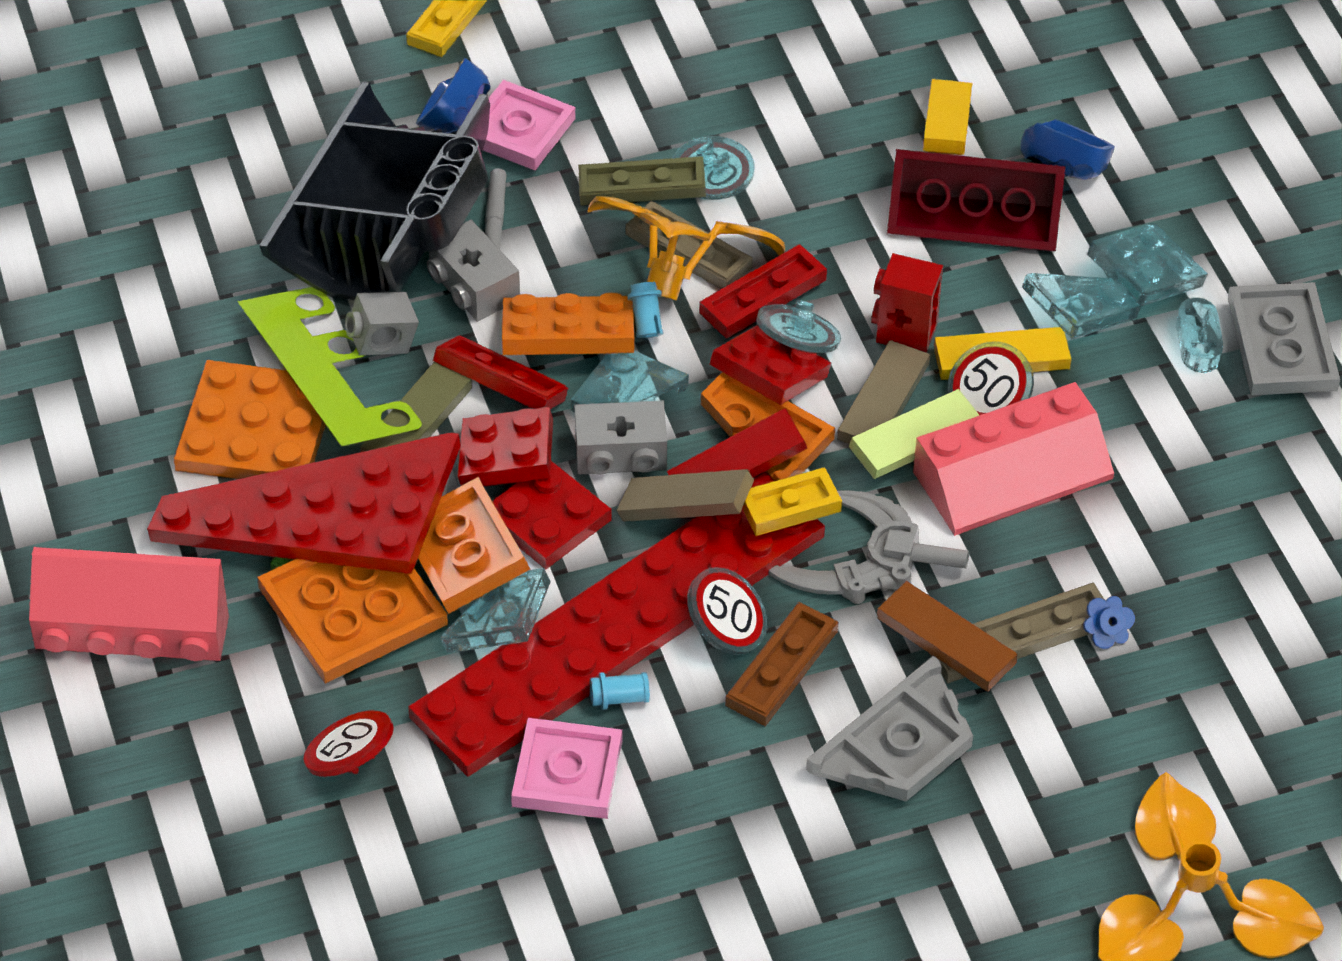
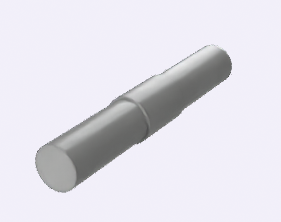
M493 169L490 172L488 201L486 203L485 234L500 249L507 174L502 169Z

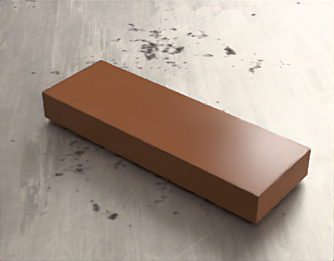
M908 581L899 587L877 610V619L987 692L1017 663L1018 653Z
M798 602L728 692L725 706L766 727L836 635L839 621Z

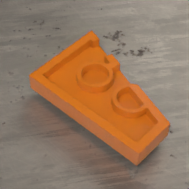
M723 372L701 393V405L730 437L784 408L787 409L805 440L808 449L765 471L774 481L802 474L835 439V427L789 401L779 405Z

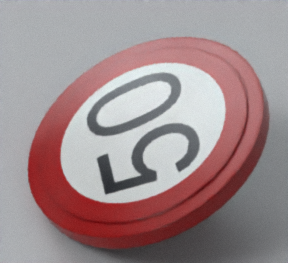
M377 710L362 711L344 717L328 726L311 741L304 753V764L311 774L320 777L336 776L346 772L358 774V767L374 759L390 741L394 731L393 723L386 713Z

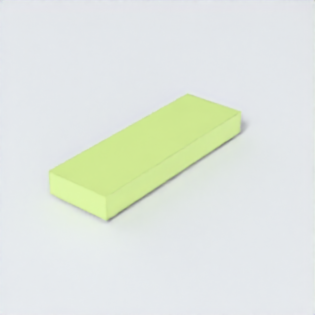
M957 389L852 437L849 448L870 475L876 479L914 461L917 437L977 417L979 414L962 392Z

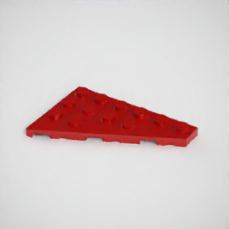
M459 433L441 434L162 496L147 528L150 541L412 574L461 447Z

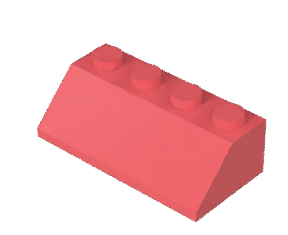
M1076 382L916 438L913 473L954 536L1103 483L1114 477L1098 414Z
M33 548L29 622L35 649H45L51 652H91L97 655L121 654L137 655L144 658L167 657L182 658L190 661H221L229 619L221 559Z

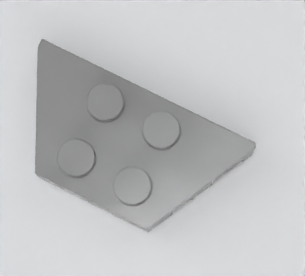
M932 656L808 757L806 770L816 776L908 801L972 747L973 734L966 719L958 712L959 703L953 690H948L941 675L942 666L939 660Z

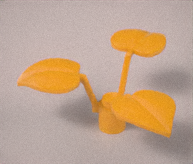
M596 196L588 207V213L595 210L632 212L643 222L649 224V261L647 268H650L647 282H656L657 290L662 291V297L676 301L683 278L690 280L693 269L719 234H739L769 246L779 256L785 253V244L779 237L752 226L716 221L708 234L684 222H671L668 218L649 209L619 198ZM659 228L670 239L666 252L660 250L659 257L657 258ZM683 234L704 240L686 266H683L685 258L674 254L678 236Z
M1165 772L1151 785L1141 801L1135 821V836L1141 849L1153 859L1165 860L1177 855L1180 861L1178 868L1179 880L1176 883V888L1162 911H1160L1154 900L1144 895H1125L1113 901L1106 908L1100 921L1098 958L1100 961H1173L1181 950L1184 934L1182 929L1168 918L1173 914L1186 890L1197 893L1206 892L1213 888L1215 884L1220 886L1230 907L1239 911L1233 921V933L1237 941L1244 949L1256 956L1278 958L1291 954L1319 938L1323 933L1324 926L1314 908L1300 894L1289 886L1275 880L1258 879L1250 881L1244 887L1242 902L1239 901L1227 881V873L1219 871L1221 854L1219 849L1212 843L1216 834V819L1212 810L1198 795L1182 786L1170 774Z

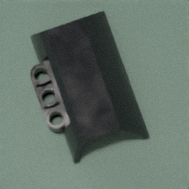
M362 81L259 246L263 256L299 280L330 297L355 301L357 293L401 292L425 250H441L454 240L487 183L488 174L481 154L489 128L490 102L488 95L479 94L459 130L442 133L441 128L425 131L423 126L408 129V126L405 124L396 126L373 93L370 82Z

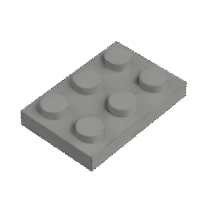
M1315 282L1235 286L1229 288V307L1251 395L1338 391L1340 376Z

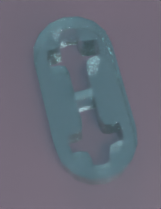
M1188 298L1179 306L1176 322L1181 358L1184 365L1192 371L1199 373L1212 372L1220 365L1223 352V339L1218 312L1215 305L1204 298ZM1194 317H1198V320L1202 322V326H1196ZM1197 344H1203L1205 354L1201 353V350L1197 348Z

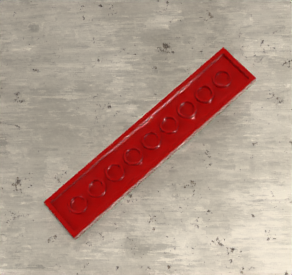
M764 472L754 479L751 488L774 482V480ZM741 509L740 514L696 517L408 706L409 718L469 777L523 741L528 718L554 720L590 695V678L598 677V674L604 672L606 677L619 676L701 621L702 618L698 610L696 594L698 586L704 577L711 573H727L738 578L748 587H751L769 575L771 568L776 565L781 567L824 538L825 525L818 519L756 536L743 509Z

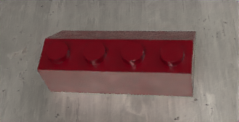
M896 149L887 233L1056 251L1065 166Z

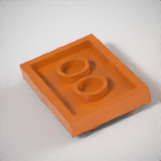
M564 293L556 297H535L530 294H519L513 298H503V355L634 353L633 303L628 300L627 296H622L618 293H605L600 296L579 297L576 294Z
M478 477L441 497L418 559L449 614L530 570V567Z

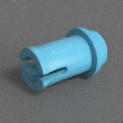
M643 282L631 285V293L627 295V298L633 303L636 338H652L663 335L658 297L662 296V291L657 290L656 282Z
M601 672L598 674V677L590 678L589 680L592 706H601L602 710H607L608 705L646 703L650 700L649 680L646 672L606 677L605 673Z

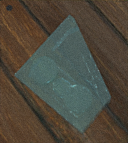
M1029 273L1026 274L1022 285L1026 293L1071 339L1136 319L1142 306L1116 278Z
M634 351V353L606 354L571 398V411L575 412L574 405L656 401V397L672 389H675L679 394L687 389L689 374L637 351Z
M545 569L528 570L479 597L442 634L440 640L446 652L452 653L527 642L551 583Z

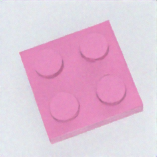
M503 80L489 97V128L483 151L536 170L576 119L575 107Z
M528 718L511 795L512 807L608 819L622 746V729Z

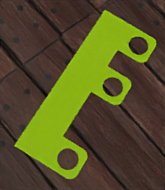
M313 287L237 301L341 446L413 431L422 426L421 420L405 402L396 401L368 408L363 406L332 363L360 358L366 355H359L357 348L349 354H338L328 347L329 340L336 337H344L353 341V338H349L346 330L312 336L300 319L329 314L335 310V305L326 294ZM303 294H313L320 297L324 304L318 310H305L296 304V298ZM389 409H398L407 413L410 421L405 426L394 427L384 423L381 419V414Z

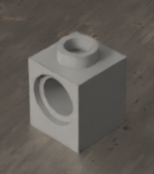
M406 292L357 293L352 311L347 313L345 321L347 335L349 338H353L359 355L409 353L419 324Z

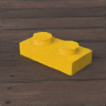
M824 467L750 488L742 509L755 535L758 536L841 512L842 499Z

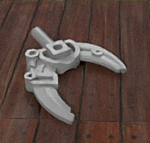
M843 490L837 491L842 499V506L861 514L876 527L867 543V557L869 560L858 565L855 559L834 564V570L830 571L807 570L794 566L781 568L776 565L769 570V575L783 584L802 591L828 595L842 594L850 602L860 604L865 600V593L879 589L882 592L891 589L896 591L906 581L911 583L913 561L966 569L969 561V551L919 544V527L917 524L912 523L908 513L899 504H894L892 500L883 496H876L873 493Z

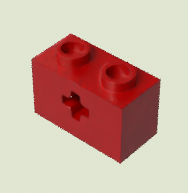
M892 253L887 269L880 268L878 270L874 283L873 293L880 295V298L876 299L871 317V323L877 324L876 343L887 345L891 340L927 353L938 324L943 265Z

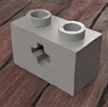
M472 220L462 224L454 240L447 247L437 251H429L427 269L432 279L438 284L442 283L450 291L455 304L461 310L466 309L477 322L502 310L503 298H513L520 294L519 270Z
M664 400L574 405L578 475L667 470V431Z

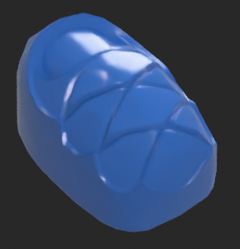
M464 58L454 76L437 85L416 124L423 126L425 131L435 128H441L442 133L459 130L479 94H487L491 89L488 77L483 70Z
M1054 119L1045 123H1036L1027 128L1021 139L1020 150L1024 159L1032 157L1046 165L1065 166V177L1069 176L1075 179L1087 180L1101 175L1107 169L1115 146L1082 129Z

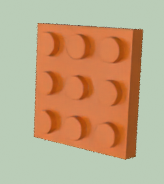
M207 360L174 457L175 471L242 479L314 463L326 424L287 370Z
M295 559L257 577L260 591L325 684L448 625L447 612L415 569L412 574Z

